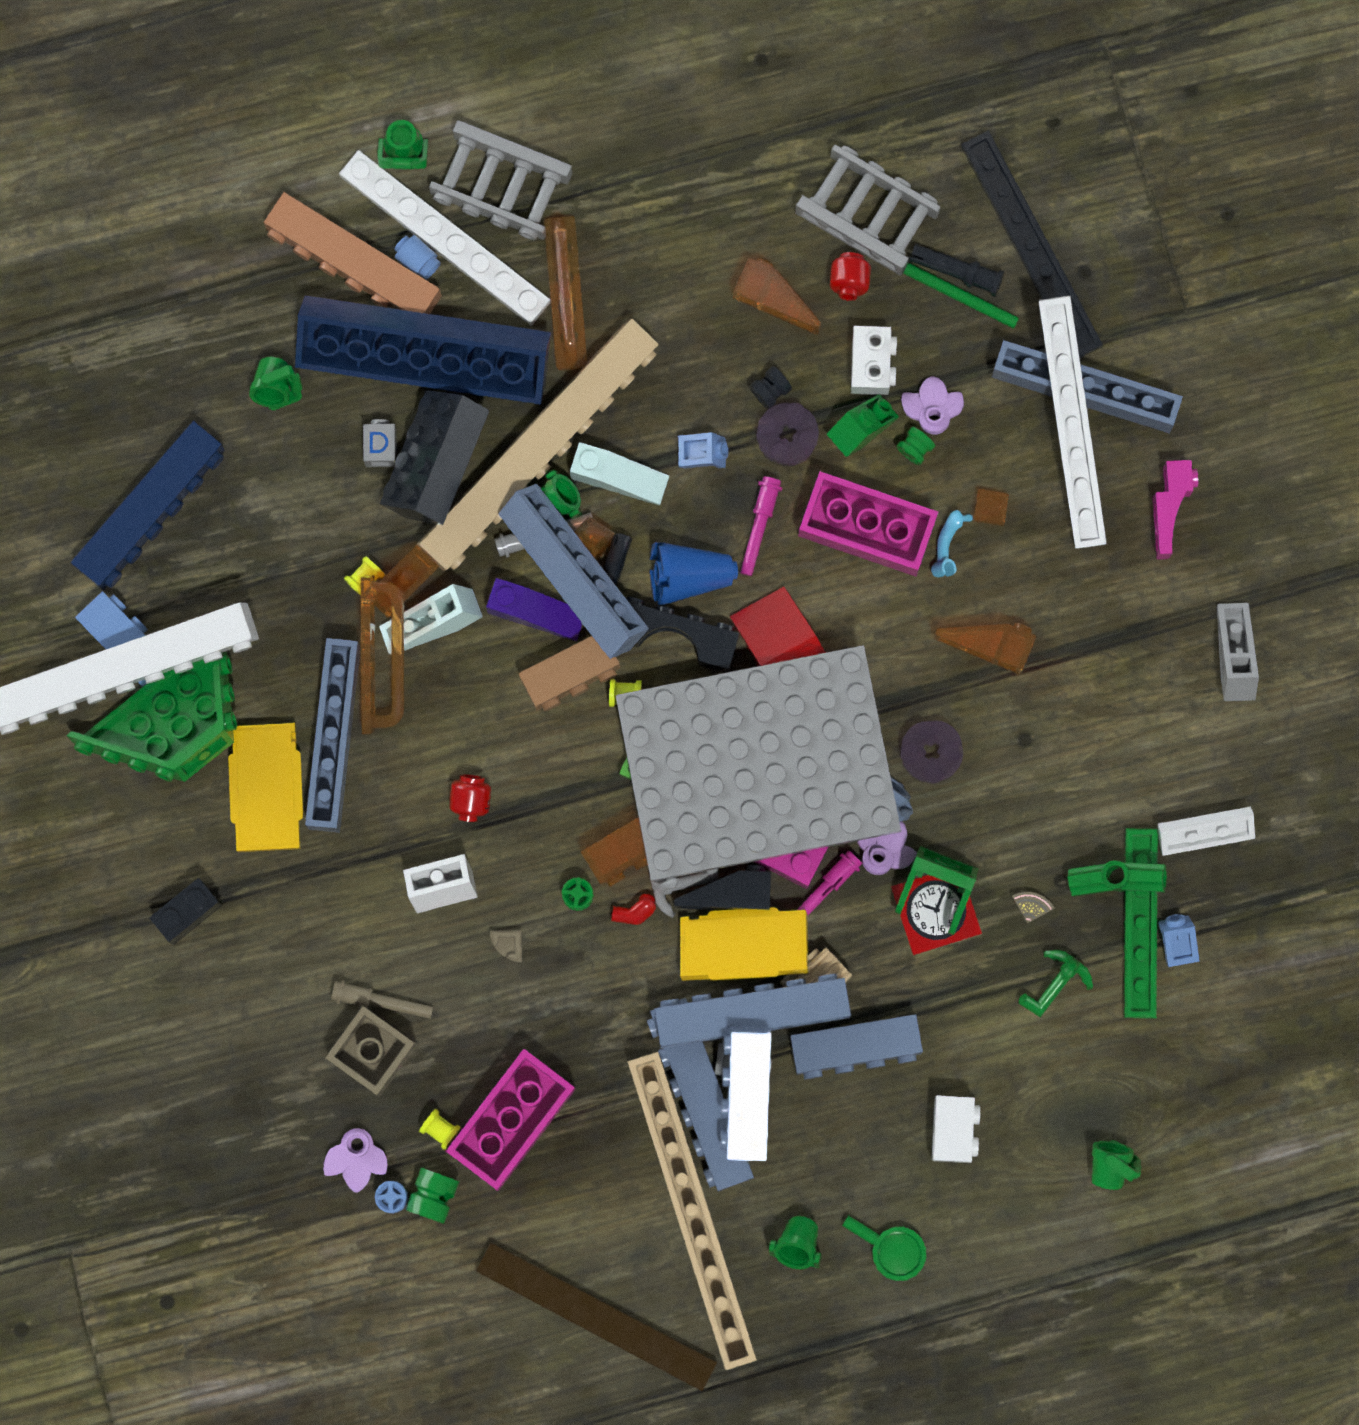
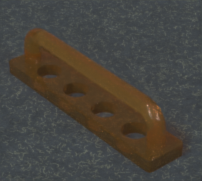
M573 216L547 218L544 223L546 228L545 235L556 366L559 371L582 369L587 364L575 218ZM568 243L571 245V250H570L569 253H568ZM554 245H555V248H556V254H555V252L553 251ZM570 272L574 277L572 283L570 278ZM573 303L576 305V311L574 312V314ZM559 305H560V308H561V314H560V312L558 311ZM575 332L577 333V335H578V337H579L577 343H576Z
M364 575L361 577L362 734H372L375 728L393 727L400 722L404 714L403 594L399 587L391 582L375 581L374 575ZM375 594H388L391 597L392 711L389 715H375Z

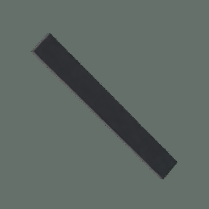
M987 131L962 143L961 148L1041 299L1063 296L1071 297L1079 358L1102 348L1103 344L990 132Z

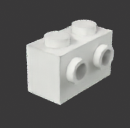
M854 326L851 394L888 395L889 387L895 386L896 367H890V355H896L897 337H891V327Z
M465 854L403 870L408 897L416 913L478 897L473 871Z
M935 1096L932 1161L971 1163L972 1156L978 1157L979 1138L973 1137L974 1124L979 1125L980 1105H974L975 1098Z

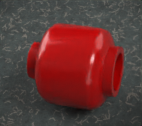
M854 252L842 253L840 257L832 262L830 288L833 292L839 294L840 299L846 301L856 300L858 296L864 295L869 290L871 265L861 254Z
M460 775V779L453 781L451 784L450 810L453 813L459 814L458 819L461 821L476 822L478 816H484L489 812L491 786L485 782V778L482 776Z

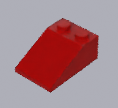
M785 587L730 616L757 666L826 653Z

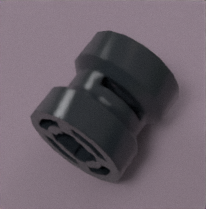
M774 366L765 372V377L761 380H755L749 385L753 395L767 409L776 404L778 397L781 395L786 396L792 390L788 380Z

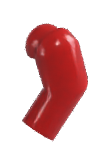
M642 894L639 897V901L631 908L613 906L611 921L632 925L642 924L654 914L656 909L655 898L651 894Z

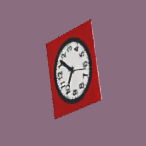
M930 875L914 879L900 914L913 955L982 934L970 896L955 934L951 935L948 933L962 897V893L957 892L959 886ZM906 882L891 886L896 904L899 902Z

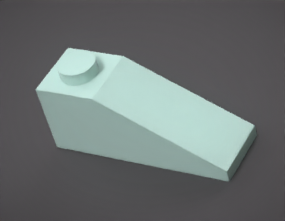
M579 442L570 470L571 479L658 506L661 504L669 479V475L610 451Z
M452 584L382 624L379 628L388 653L393 655L457 632L483 616L473 589Z

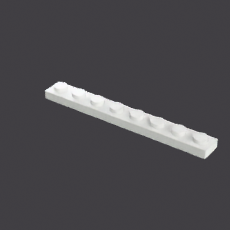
M359 150L339 173L342 179L532 326L551 303L550 299Z
M1063 296L1039 300L1075 549L1103 545L1107 542L1071 297Z

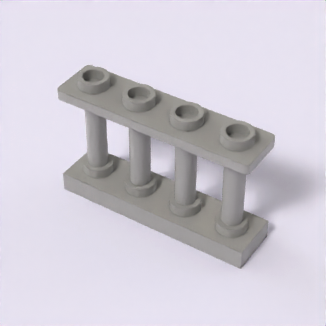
M457 120L453 134L454 139L458 141L459 147L443 184L431 182L429 189L431 195L434 196L433 199L446 206H450L451 203L462 207L464 213L470 216L479 217V215L490 218V222L497 227L507 229L510 226L519 230L518 233L527 239L536 240L537 237L544 240L546 228L539 224L555 185H559L560 182L568 185L573 174L572 165ZM477 148L486 152L487 159L470 197L455 191L454 188L470 151H474ZM504 159L514 163L516 169L500 207L497 208L482 202L498 163ZM534 171L543 175L544 182L528 219H525L510 212L527 173Z
M834 145L831 150V158L837 162L815 197L808 199L802 195L796 205L795 214L901 276L909 259L905 256L904 250L925 216L928 215L936 219L939 215L940 206L937 205V200L927 193L922 192L920 195L910 189L911 185L900 177L893 179L884 173L885 170L877 163L872 161L866 163L859 159L858 154L853 149L847 146H842L841 148ZM849 168L863 176L842 212H837L835 215L825 209V203L846 169ZM876 184L890 193L868 228L860 230L852 225L853 221L851 219L872 185ZM901 199L916 209L895 243L887 246L878 240V234Z

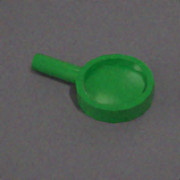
M848 1215L842 1226L873 1245V1262L876 1269L885 1278L894 1281H906L915 1277L923 1269L926 1261V1246L922 1238L914 1230L906 1227H892L878 1234Z

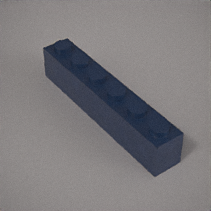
M193 421L75 556L71 564L102 591L107 587L112 588L122 577L121 570L127 563L133 564L143 552L141 547L147 540L152 541L160 534L163 529L161 524L168 516L173 517L180 511L184 504L182 500L189 492L193 494L199 489L204 481L202 477L209 469L214 470L224 459L222 454L225 449L222 444Z

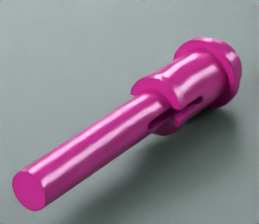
M764 476L762 482L758 483L760 491L755 509L753 510L756 517L740 571L741 574L746 576H752L767 520L769 517L772 518L778 492H782L783 489L780 487L781 481L775 478Z
M850 851L845 855L843 853L840 854L842 858L822 877L824 879L823 883L797 910H806L808 917L833 889L838 891L839 887L855 871H860L859 866L862 862Z

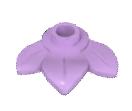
M935 376L927 378L922 383L919 393H903L901 398L902 407L906 415L919 421L922 429L932 435L945 431L950 424V419L959 415L964 405L963 394L961 392L947 393L943 381ZM935 415L940 418L938 420H931L929 417Z
M900 822V833L857 841L864 852L862 864L869 873L883 875L891 868L904 869L914 861L917 852L904 845L907 839V830L903 822ZM873 855H881L884 861L876 862L873 859Z
M359 1128L349 1130L343 1136L341 1144L328 1151L324 1161V1174L326 1176H334L343 1173L345 1182L355 1193H358L367 1185L371 1173L383 1175L387 1172L385 1153L373 1145V1139L367 1131ZM357 1138L363 1141V1148L359 1151H355L352 1148V1142Z

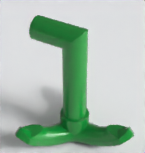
M1044 951L1043 957H1050L1054 961L1058 960L1064 963L1060 968V972L1038 1001L1027 994H1023L1019 998V1005L1040 1018L1069 979L1073 978L1076 973L1081 977V981L1086 984L1087 990L1093 989L1092 977L1088 968L1066 951Z

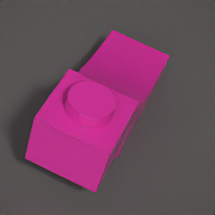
M1192 460L1166 461L1163 467L1165 492H1156L1153 497L1156 560L1169 559L1172 555L1173 529L1182 499L1190 497L1194 491L1193 488L1198 487L1197 469H1192Z

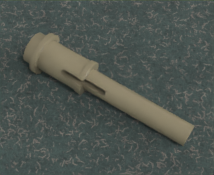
M343 979L341 982L335 981L331 1000L337 1001L336 1004L340 1005V1002L364 1006L367 1009L371 1005L431 1019L432 1006L372 993L373 989L346 984Z

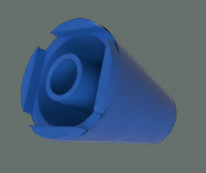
M654 542L652 545L650 560L656 561L654 570H650V584L654 601H658V605L669 604L732 585L733 580H736L738 577L737 562L732 561L731 556L728 554L664 542Z

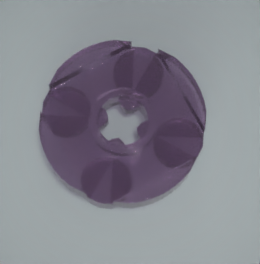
M799 403L775 405L768 409L759 420L757 430L759 449L770 461L784 466L801 464L812 455L817 446L818 424L814 416ZM788 427L796 431L792 442H788L786 438L780 439L779 435L783 433L782 428Z
M936 720L923 721L912 726L905 734L901 743L900 758L905 770L914 779L929 784H937L952 777L959 769L963 758L962 741L957 731L949 724ZM934 744L938 745L937 753L940 757L938 759L933 757L927 759L925 757L926 751L923 747L925 745L930 747Z

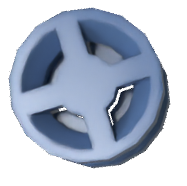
M387 1181L377 1188L375 1202L379 1209L384 1212L398 1213L407 1205L408 1193L400 1183Z

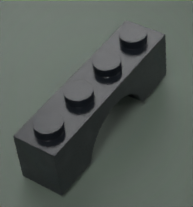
M626 598L649 628L633 647L639 648L646 639L654 634L674 632L684 636L691 642L696 650L700 666L724 673L730 671L739 640V633L734 632L735 627L719 622L716 626L705 624V619L696 615L687 614L686 618L674 615L675 610L657 605L656 609L644 606L645 602L640 599Z

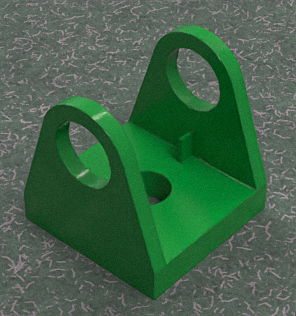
M920 846L895 913L901 914L915 876L922 878L923 873L959 886L957 892L962 893L948 931L949 934L954 935L979 869Z

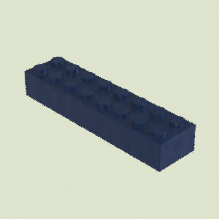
M305 295L298 313L295 368L541 404L546 386L551 332Z

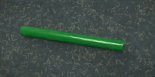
M908 263L903 274L1013 329L1019 320V317Z

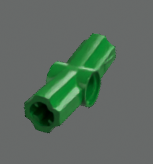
M1114 860L1106 864L1068 869L1069 888L1072 897L1110 891L1165 893L1167 884L1166 865L1123 863ZM1117 868H1122L1125 875L1124 879L1119 884H1112L1111 873Z

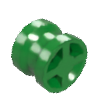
M911 427L908 431V437L905 441H900L896 448L905 458L920 466L924 461V455L927 452H931L936 445L922 431Z
M580 877L568 880L562 889L563 901L571 910L583 911L592 904L594 898L590 883Z

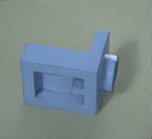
M712 432L678 436L679 467H726L729 450L725 437Z
M1174 914L1168 916L1166 920L1158 921L1168 967L1199 962L1196 931L1190 917Z

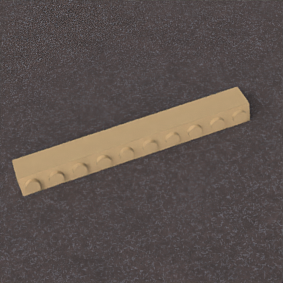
M633 319L627 320L449 509L444 524H435L416 546L443 571L449 567L455 570L466 558L463 552L471 544L476 547L487 536L484 530L490 523L493 522L497 525L502 520L498 513L515 492L528 487L527 484L534 477L539 480L551 468L548 462L553 456L557 454L561 457L572 445L569 439L576 432L581 435L594 422L590 417L598 409L603 412L614 401L611 395L618 387L624 390L634 380L636 376L632 372L640 364L645 367L657 355L653 350L659 344Z
M656 1052L628 1061L725 1370L756 1361L659 1053Z

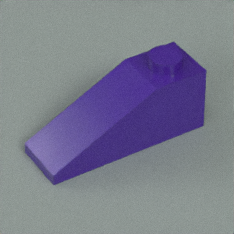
M498 578L495 579L486 606L488 614L577 642L583 624L568 604L529 588Z

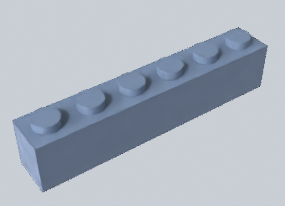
M1003 340L991 378L1053 397L1047 354ZM1081 365L1087 408L1166 433L1171 432L1183 396Z
M534 484L516 491L498 513L606 655L611 659L630 651L649 629L541 488Z
M326 638L305 826L309 830L340 833L361 650L358 641Z
M837 974L818 976L819 982L806 984L805 979L787 981V987L774 989V984L755 986V992L743 994L742 989L724 991V997L711 999V994L693 996L690 1003L680 1004L679 999L661 1001V1007L655 1008L661 1048L722 1039L724 1036H730V1026L769 1027V1030L772 1031L850 1018L851 1013L845 978L837 979Z
M686 998L679 1000L680 1004L688 1003ZM654 1009L650 1011L652 1019L646 1020L653 1038L659 1036ZM703 1042L666 1047L658 1050L664 1068L670 1066L675 1077L669 1080L675 1098L682 1096L686 1108L680 1110L686 1127L693 1126L697 1138L692 1139V1143L698 1158L704 1156L709 1167L703 1169L709 1188L716 1186L719 1192L753 1179L754 1176L747 1160H727L726 1150H720V1132L727 1129V1118H721V1102L724 1097Z

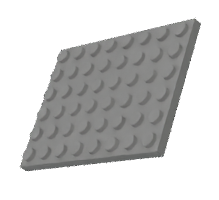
M864 645L616 695L652 882L672 876L678 877L901 832Z

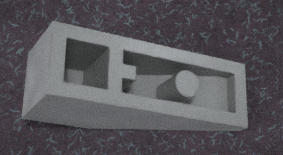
M1249 603L1217 604L1220 673L1224 701L1256 700L1259 674Z

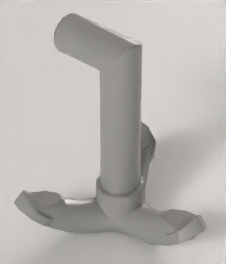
M713 869L678 878L672 876L653 882L650 878L657 906L663 913L673 918L675 913L672 911L671 904L667 902L665 895L671 894L673 891L719 880L718 869Z

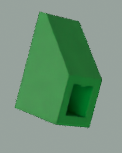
M878 394L848 411L826 435L847 458L865 447L893 424L899 416L892 409L891 404Z

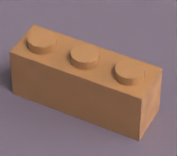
M593 636L518 674L536 711L543 708L546 712L559 706L561 698L569 694L572 697L579 696L589 690V684L597 680L600 683H604L617 675L616 670L620 669V664L616 657L610 659Z

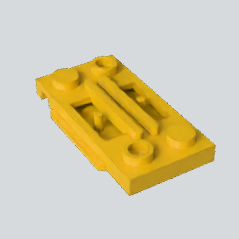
M296 724L237 726V730H233V753L228 757L230 820L235 824L236 851L255 852L301 849L300 820L303 819L301 753L297 750Z
M770 907V910L734 909L710 911L707 916H699V919L680 917V977L682 981L747 979L808 974V917L806 910L778 911L777 908Z

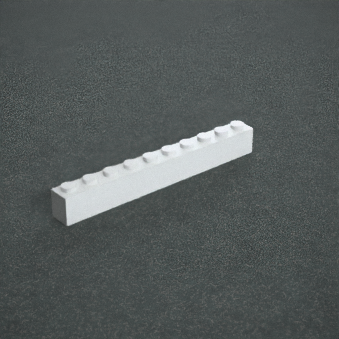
M236 603L0 687L1 735L19 730L18 724L29 721L30 725L48 720L47 714L57 710L59 715L77 709V703L87 700L88 704H93L105 700V693L116 690L117 694L135 689L134 683L145 680L146 684L162 680L164 679L163 673L173 669L175 674L194 668L193 662L202 659L204 663L223 658L222 652L233 649V652L237 653L252 648L251 642L258 640L259 636L248 603Z

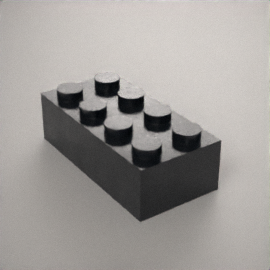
M426 390L419 402L413 424L407 431V438L401 453L396 458L394 470L384 488L380 505L406 519L443 525L490 410L463 395Z

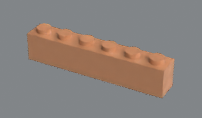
M283 192L264 221L268 231L267 236L280 245L286 242L293 246V252L306 261H309L310 258L320 263L319 268L332 277L338 274L346 279L345 284L355 292L360 293L362 290L372 296L371 301L379 307L387 308L389 306L392 309L430 314L442 297L438 287Z

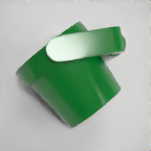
M397 120L391 123L387 128L385 138H379L378 166L383 169L402 170L426 168L429 147L428 139H423L419 130L409 121ZM384 149L388 157H383Z
M265 357L258 363L254 380L250 385L249 397L255 403L268 407L273 411L298 402L302 398L301 390L303 388L300 375L294 372L293 367L288 365L283 359Z
M556 470L546 474L545 476L548 481L541 490L561 516L569 514L570 518L574 519L582 515L583 512L580 509L581 498L574 483Z
M1116 1140L1093 1143L1091 1151L1093 1156L1092 1184L1104 1189L1118 1190L1123 1188L1125 1178L1132 1182L1140 1177L1142 1169L1141 1160L1134 1154L1132 1148Z
M803 1216L790 1218L781 1237L777 1241L771 1240L769 1247L770 1256L776 1257L780 1263L792 1269L819 1268L822 1253L816 1252L819 1231L817 1224Z

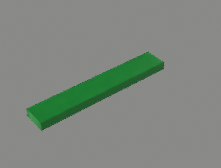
M1125 829V863L1158 864V829ZM1125 891L1124 1018H1157V892Z

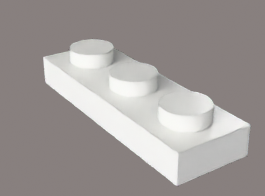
M1251 807L1159 823V845L1162 856L1255 839L1254 814Z

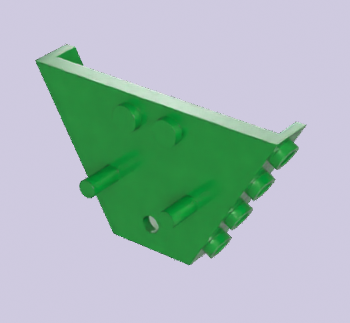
M227 651L222 652L223 658L213 662L204 663L203 659L193 662L194 668L175 674L173 669L163 673L164 679L146 684L84 735L71 731L66 736L75 745L74 749L83 755L91 756L92 753L101 755L100 757L109 763L117 765L120 761L140 773H145L146 770L155 772L154 774L165 781L172 782L173 779L183 782L187 781L234 743L233 730H237V721L231 709V702L235 701L233 687L229 683V674H232V664Z

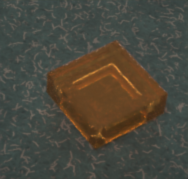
M978 489L973 521L1004 526L1009 494Z

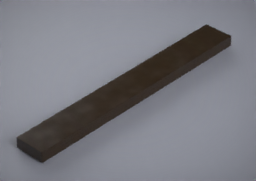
M490 1243L476 1269V1272L700 1391H703L717 1364V1362L492 1243Z

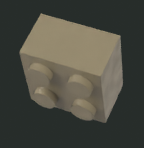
M362 1006L328 1053L326 1059L380 1097L417 1045Z

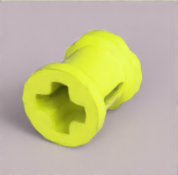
M366 556L362 559V565L351 576L347 575L344 578L363 598L367 595L366 591L378 578L383 579L385 577L382 570Z
M610 679L609 707H614L617 704L616 695L642 690V680H637L636 683H623Z
M435 1108L419 1132L429 1134L441 1143L442 1149L446 1150L459 1133L461 1127L458 1124L454 1126L439 1115V1111Z

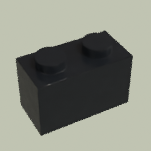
M197 878L149 917V919L166 940L174 946L223 905L200 878Z

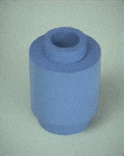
M416 235L411 238L408 236L403 237L394 248L397 251L395 259L425 280L431 277L441 264L436 259L437 254Z

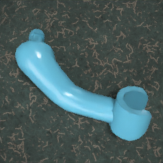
M955 510L947 518L937 541V562L931 568V572L935 577L951 576L957 571L955 563L949 559V546L955 532L962 527L963 522H971L973 520L971 514L962 516L960 511Z

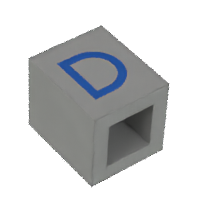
M375 419L371 420V424H363V456L366 467H395L397 458V429L395 424H390L389 420Z

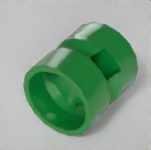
M421 1168L415 1183L418 1191L411 1194L406 1210L444 1224L450 1210L447 1201L454 1198L459 1181Z

